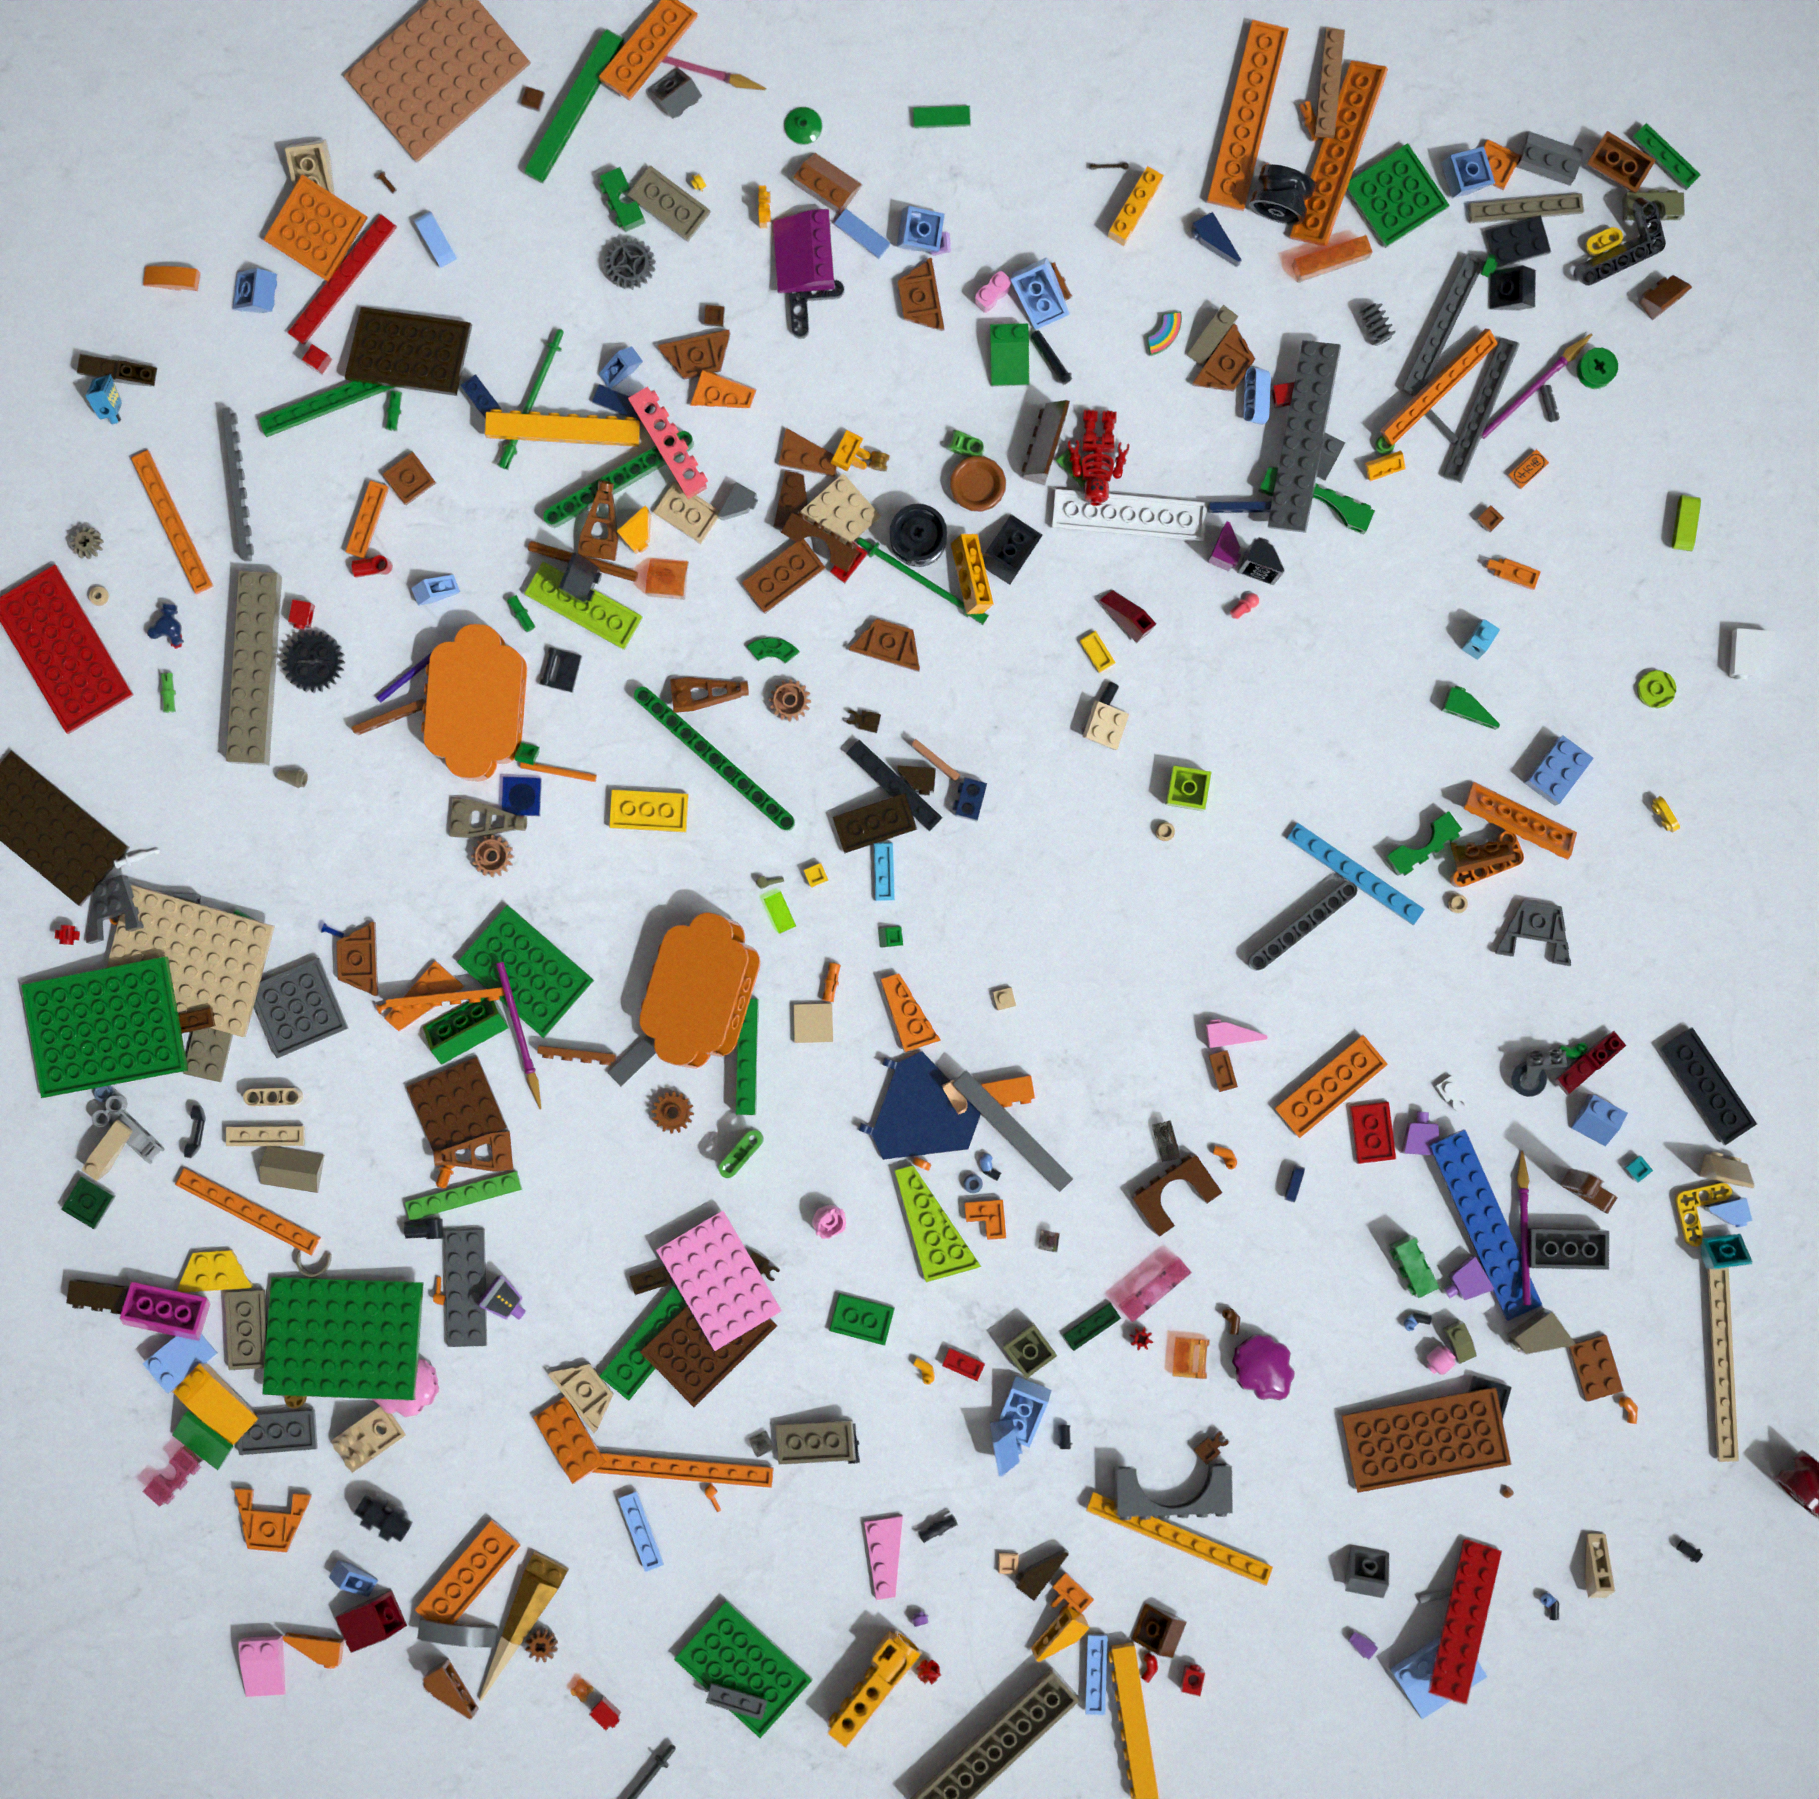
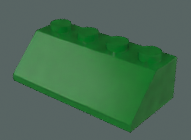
M487 997L480 998L481 1002H467L423 1026L430 1051L441 1065L509 1028L496 1000L488 1001Z

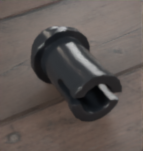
M1059 1425V1443L1057 1445L1059 1449H1071L1073 1443H1071L1070 1425Z
M1684 1539L1676 1547L1678 1551L1690 1558L1691 1562L1698 1563L1703 1556L1701 1549L1694 1548Z

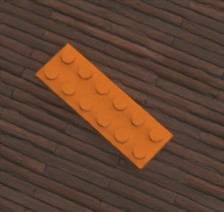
M661 0L600 74L599 80L630 101L697 19L698 13L679 0Z
M1476 782L1472 783L1464 806L1465 810L1567 860L1570 858L1577 835L1576 831Z
M1361 1035L1274 1109L1297 1137L1301 1138L1385 1068L1388 1063L1367 1038Z
M492 1519L423 1599L415 1611L424 1619L454 1624L521 1544Z

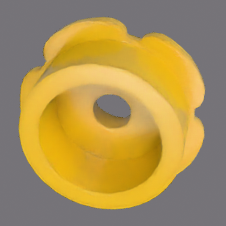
M699 173L695 176L692 175L693 179L690 181L696 191L698 189L703 191L702 189L707 187L701 175Z

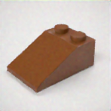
M449 1659L434 1667L422 1679V1684L427 1693H431L432 1697L469 1720L475 1716L479 1708Z

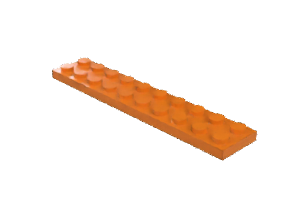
M1252 19L1207 203L1244 212L1289 28Z
M1351 60L1338 97L1334 138L1324 137L1311 174L1316 187L1313 196L1304 201L1307 208L1305 219L1302 224L1293 226L1290 234L1291 239L1327 246L1388 72L1387 66Z

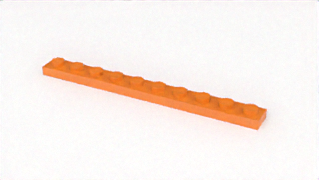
M601 1453L606 1463L591 1472L772 1488L774 1467Z

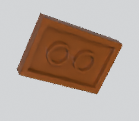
M1607 1335L1597 1336L1569 1346L1586 1402L1624 1391Z

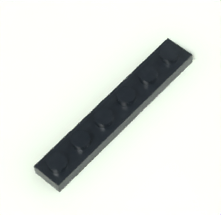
M860 739L846 752L855 763L892 797L906 793L913 817L929 832L943 818Z

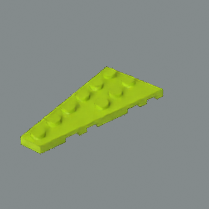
M914 1165L895 1170L925 1281L930 1282L982 1267Z

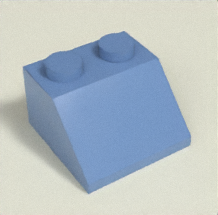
M1484 147L1450 155L1441 162L1452 198L1471 194L1495 183Z
M912 206L902 209L897 247L912 251L939 252L945 214Z
M259 268L237 272L232 309L255 313L272 312L275 305L274 295L277 287V274Z
M1588 1094L1571 1128L1606 1146L1620 1130L1628 1113L1596 1095Z
M1013 1419L990 1422L999 1476H1003L1020 1463L1019 1454H1022L1021 1442L1017 1443L1016 1438L1020 1436L1018 1426H1014Z

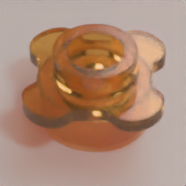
M580 1678L577 1680L576 1686L571 1688L570 1693L572 1696H577L580 1702H586L587 1696L594 1691V1688L584 1679Z

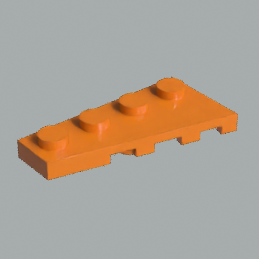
M435 961L403 998L455 993L465 986ZM430 1003L423 1004V1008L411 1009V1005L404 1006V1010L391 1011L384 1019L396 1030L401 1031L434 1007H431Z
M898 973L880 979L903 1051L907 1052L941 1041L901 975Z

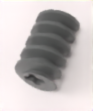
M1382 303L1370 304L1359 311V313H1365L1362 319L1368 320L1365 326L1371 327L1368 332L1374 334L1372 340H1378L1375 346L1387 342L1396 333V331H1389L1393 326L1392 324H1386L1389 317H1382L1386 310L1379 311V308L1383 305Z

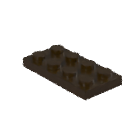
M906 793L832 817L844 854L917 830Z

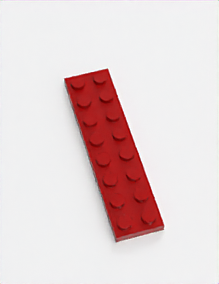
M1467 1539L1463 1540L1428 1694L1467 1705L1501 1559V1550Z

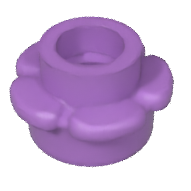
M924 1612L914 1614V1619H911L910 1622H913L914 1627L929 1623L927 1618L929 1615H925Z

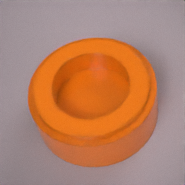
M916 1156L913 1158L912 1164L924 1170H930L931 1163Z

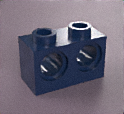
M476 374L460 385L485 419L486 412H490L492 409L501 410L499 404Z
M965 778L964 782L960 781L957 791L961 793L960 799L955 800L953 811H956L955 816L978 821L987 783ZM969 785H974L977 788V793L969 795L966 788ZM963 804H970L972 811L968 814L964 813L961 809Z

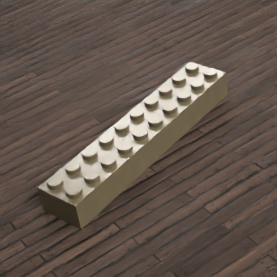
M239 571L226 762L231 764L270 765L282 576L278 573Z
M1051 1667L910 1799H975L1080 1701L1079 1696L1056 1670Z

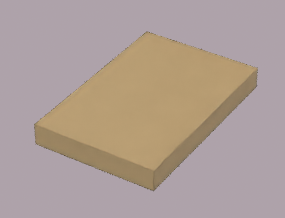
M673 481L653 513L701 544L718 520L720 510L697 495L687 499L679 484Z

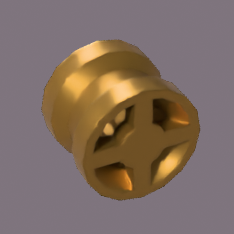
M872 451V461L868 467L877 471H887L888 467L886 464L890 459V455Z
M285 1396L284 1401L288 1407L296 1409L306 1402L307 1396Z

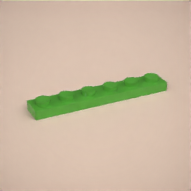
M518 1171L407 1201L405 1205L409 1220L411 1221L522 1190Z

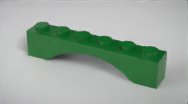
M1273 466L1267 469L1258 492L1273 497L1278 467ZM1315 483L1313 498L1333 509L1341 518L1346 528L1364 535L1367 532L1375 510L1371 509L1372 507L1366 503L1358 504L1349 496L1344 495L1341 497L1336 494V491L1329 488L1324 490Z
M750 999L738 1038L736 1115L757 1114L759 999Z

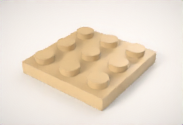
M844 473L800 511L808 516L807 520L812 523L815 521L825 526V531L829 533L831 531L836 532L841 536L840 539L846 543L847 541L853 542L881 517Z

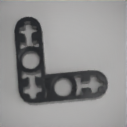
M834 280V285L841 289L838 290V294H834V291L831 290L828 291V295H825L826 291L822 290V293L816 296L811 291H804L800 293L801 301H797L796 293H789L792 332L796 338L803 339L809 334L807 301L841 298L844 294V285L841 281ZM797 306H802L805 312L798 316L794 313V309ZM798 320H802V327L806 328L802 334H799L797 330L795 331L799 327Z

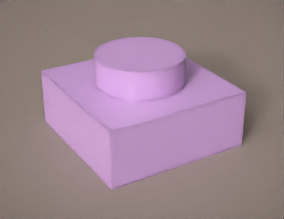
M942 232L939 252H931L933 256L951 252L950 233Z

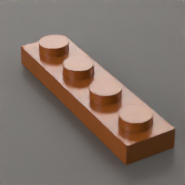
M538 1046L537 1054H542V1058L554 1059V1055L561 1056V1060L565 1061L581 1058L580 1062L592 1063V1060H598L600 1065L611 1066V1062H616L617 1058L616 1054Z

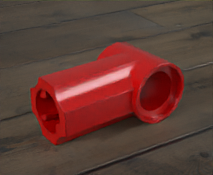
M382 555L352 561L351 565L355 578L377 574L387 575L393 568L392 562ZM381 561H385L383 569L378 568Z

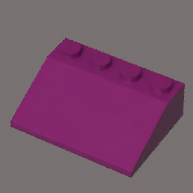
M829 209L808 210L774 220L778 293L835 289Z

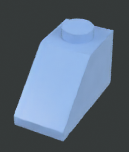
M454 574L424 579L412 587L418 606L434 603L460 593Z
M1744 1197L1704 1206L1707 1212L1727 1224L1735 1225L1736 1228L1746 1226L1747 1222L1752 1221L1748 1201Z

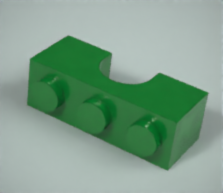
M621 167L601 175L600 179L602 182L599 183L603 194L607 193L609 196L607 203L611 211H616L617 217H615L618 227H623L624 231L627 232L645 224L644 216L637 201L629 204L620 201L621 194L630 190Z

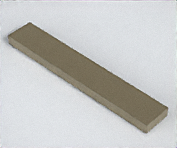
M1582 193L1469 203L1468 212L1471 224L1527 219L1537 216L1550 217L1583 214L1584 206Z

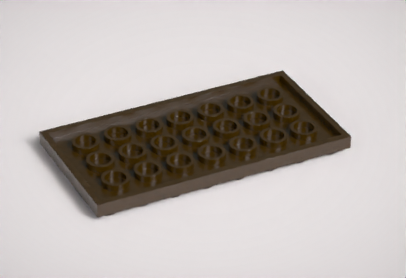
M11 750L0 763V841L74 903L82 906L93 893L97 883L102 882L115 866L114 860L119 861L130 847L14 751Z

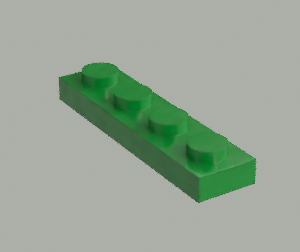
M1647 123L1632 137L1685 190L1701 176L1690 163Z

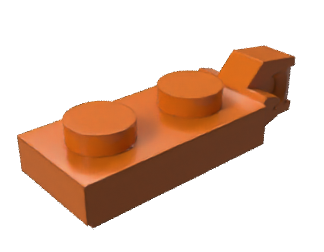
M1499 558L1498 562L1489 559L1485 568L1494 571L1493 575L1498 576V578L1531 590L1535 589L1541 573L1539 570L1506 558Z

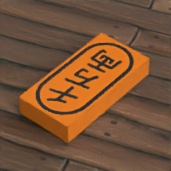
M1536 449L1508 477L1521 490L1549 464V461Z

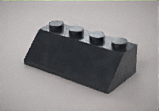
M1258 537V539H1253L1245 551L1238 573L1274 586L1285 569L1269 540Z

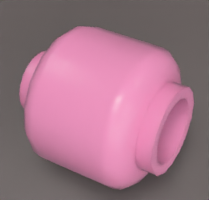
M1437 1346L1427 1355L1426 1358L1429 1364L1426 1366L1433 1374L1438 1372L1444 1375L1455 1365L1454 1359L1456 1357L1446 1346Z

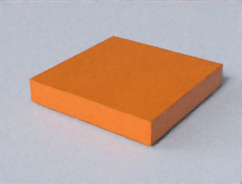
M1487 139L1483 147L1495 181L1492 185L1504 190L1521 155Z

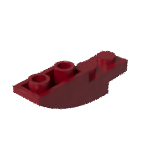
M1612 1031L1588 1049L1583 1056L1571 1063L1555 1079V1082L1566 1095L1571 1094L1596 1070L1601 1069L1627 1045L1615 1031Z

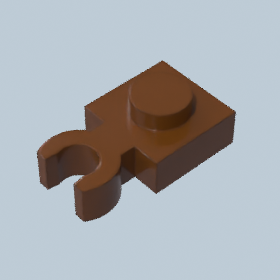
M1221 1431L1215 1434L1212 1441L1207 1437L1194 1448V1451L1206 1465L1221 1453L1218 1449L1220 1446L1224 1447L1229 1443L1228 1439L1223 1442L1219 1441V1437L1223 1434Z

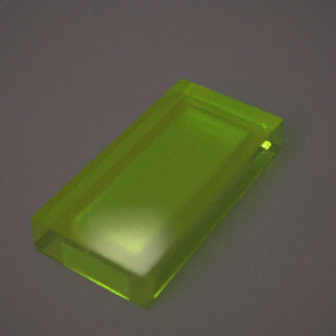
M781 891L764 899L779 934L797 927Z

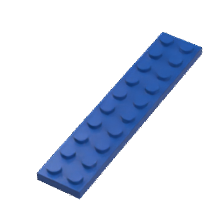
M1462 1129L1430 1144L1433 1156L1485 1274L1494 1287L1493 1292L1505 1319L1509 1321L1542 1306L1531 1277V1305H1523L1521 1255L1466 1130Z

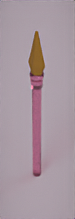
M666 56L662 61L663 63L707 75L723 82L725 81V83H730L736 88L766 90L764 86L741 74L717 71L670 56Z

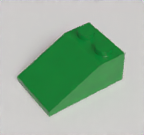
M1028 323L990 324L991 386L1029 385Z

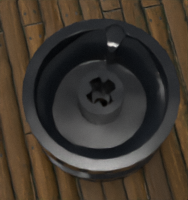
M1276 164L1264 165L1258 177L1259 182L1263 185V189L1253 192L1249 203L1250 208L1262 217L1288 225L1302 224L1307 213L1304 201L1313 196L1316 187L1315 181L1301 171Z
M911 504L902 508L894 516L890 525V544L893 553L901 562L912 567H925L937 561L943 554L947 543V526L944 518L936 509L926 504Z

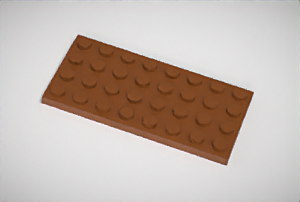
M1496 1387L1342 1415L1357 1493L1512 1465Z

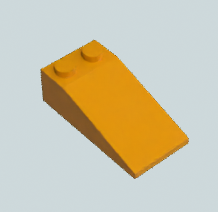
M199 1363L173 1390V1393L187 1408L232 1445L259 1419L209 1364Z

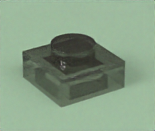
M1041 1230L1038 1249L1057 1252L1060 1233Z
M767 1431L749 1439L757 1458L774 1449Z

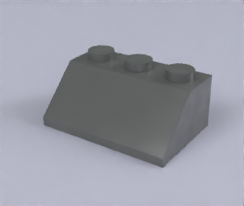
M1529 131L1517 168L1570 186L1579 170L1583 149Z

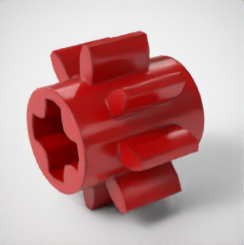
M61 925L60 930L55 929L54 939H59V944L74 945V940L79 941L80 931H75V926Z
M1144 1326L1142 1330H1138L1135 1327L1136 1332L1129 1334L1134 1339L1130 1344H1137L1138 1351L1141 1347L1148 1350L1147 1344L1153 1343L1149 1339L1152 1332L1146 1333V1327ZM1139 1334H1141L1142 1336L1146 1335V1337L1144 1338L1145 1342L1141 1343L1140 1341H1136L1139 1339Z
M924 1659L916 1668L918 1671L917 1676L924 1684L930 1682L932 1685L941 1676L939 1673L940 1666L933 1659L929 1662Z

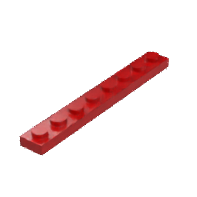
M380 214L287 333L302 345H305L392 235L397 226Z

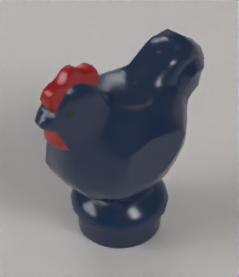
M162 604L160 611L163 615L155 621L153 626L149 627L147 635L151 639H158L162 636L170 637L171 647L177 649L182 647L184 642L181 634V623L174 617L178 613V606Z

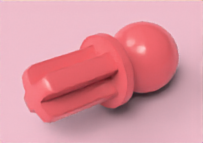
M1255 593L1247 594L1230 611L1231 617L1239 619L1243 614L1249 613L1251 608H1255L1259 604V597Z

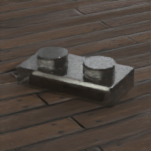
M1171 1120L1153 1124L1152 1128L1161 1161L1165 1162L1181 1158Z

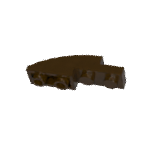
M80 354L77 374L96 378L111 374L113 381L117 383L154 387L157 367Z

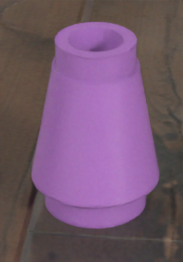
M1354 1632L1348 1640L1359 1654L1368 1660L1378 1649L1375 1646V1642L1357 1632Z

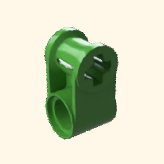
M953 430L952 440L946 449L967 457L982 456L984 454V445L980 439L969 436L961 431ZM973 445H978L981 448L978 452L970 450Z

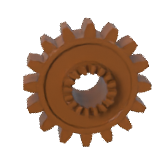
M673 1091L672 1096L668 1092L665 1093V1098L659 1096L660 1103L654 1102L657 1109L652 1110V1113H656V1116L652 1119L659 1121L656 1126L660 1127L662 1125L663 1132L670 1129V1134H673L674 1129L678 1133L681 1132V1127L687 1129L686 1123H692L689 1117L694 1115V1112H690V1109L694 1106L688 1105L690 1099L686 1098L684 1100L683 1093L676 1096V1091ZM671 1107H675L678 1110V1115L675 1118H671L668 1114V1110Z

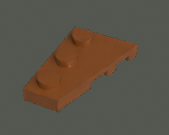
M786 428L779 466L835 477L837 466L831 464L834 454Z

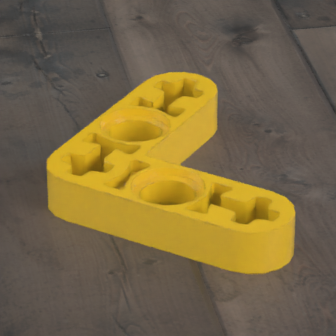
M1715 1183L1681 1191L1675 1196V1204L1683 1237L1688 1245L1697 1247L1702 1244V1238H1704L1697 1207L1729 1199L1732 1195V1189L1728 1184ZM1721 1186L1726 1189L1724 1196L1722 1194H1715V1199H1713L1712 1191L1721 1190ZM1702 1190L1708 1193V1199L1705 1201L1699 1199V1192ZM1683 1195L1685 1197H1694L1695 1199L1686 1201L1687 1205L1680 1202V1199H1683ZM1688 1213L1694 1216L1692 1224H1687L1684 1221V1217ZM1696 1226V1229H1693L1694 1235H1698L1695 1243L1689 1239V1237H1692V1231L1687 1230V1227L1693 1228Z

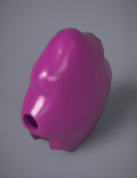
M1259 1334L1252 1335L1234 1349L1235 1354L1232 1359V1364L1236 1368L1235 1379L1242 1389L1252 1390L1255 1396L1261 1400L1274 1399L1280 1401L1286 1399L1290 1393L1291 1382L1295 1377V1371L1289 1365L1291 1356L1289 1349L1283 1343L1274 1342L1271 1336H1261Z

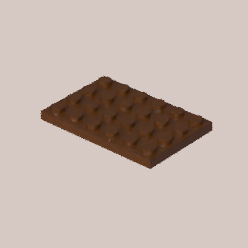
M687 1305L640 1353L694 1408L778 1325L769 1318L714 1351Z

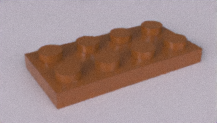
M805 539L800 542L794 543L743 581L742 584L764 614H766L824 571L826 567Z

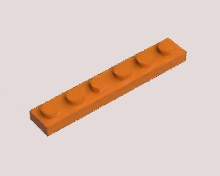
M503 988L388 999L386 1000V1007H392V1011L404 1010V1006L411 1005V1009L423 1008V1004L430 1003L431 1007L442 1006V1002L448 1001L450 1005L461 1004V1000L468 999L469 1003L481 1002L480 998L487 997L488 1001L500 1000V996H505Z

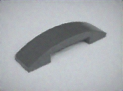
M420 1619L417 1639L453 1646L495 1647L498 1627L485 1625L468 1626Z

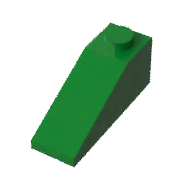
M1455 686V688L1452 687L1448 690L1441 711L1494 730L1500 727V723L1470 693L1466 692L1465 688Z

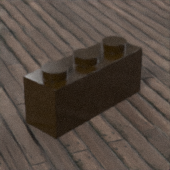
M79 1279L70 1280L66 1304H71L72 1308L84 1309V1306L91 1307L92 1311L103 1312V1309H108L112 1314H121L130 1286Z

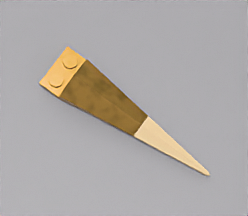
M534 1551L520 1581L479 1701H482L556 1594L569 1568Z

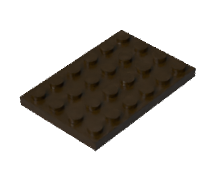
M361 307L345 372V379L457 396L472 324L465 321Z

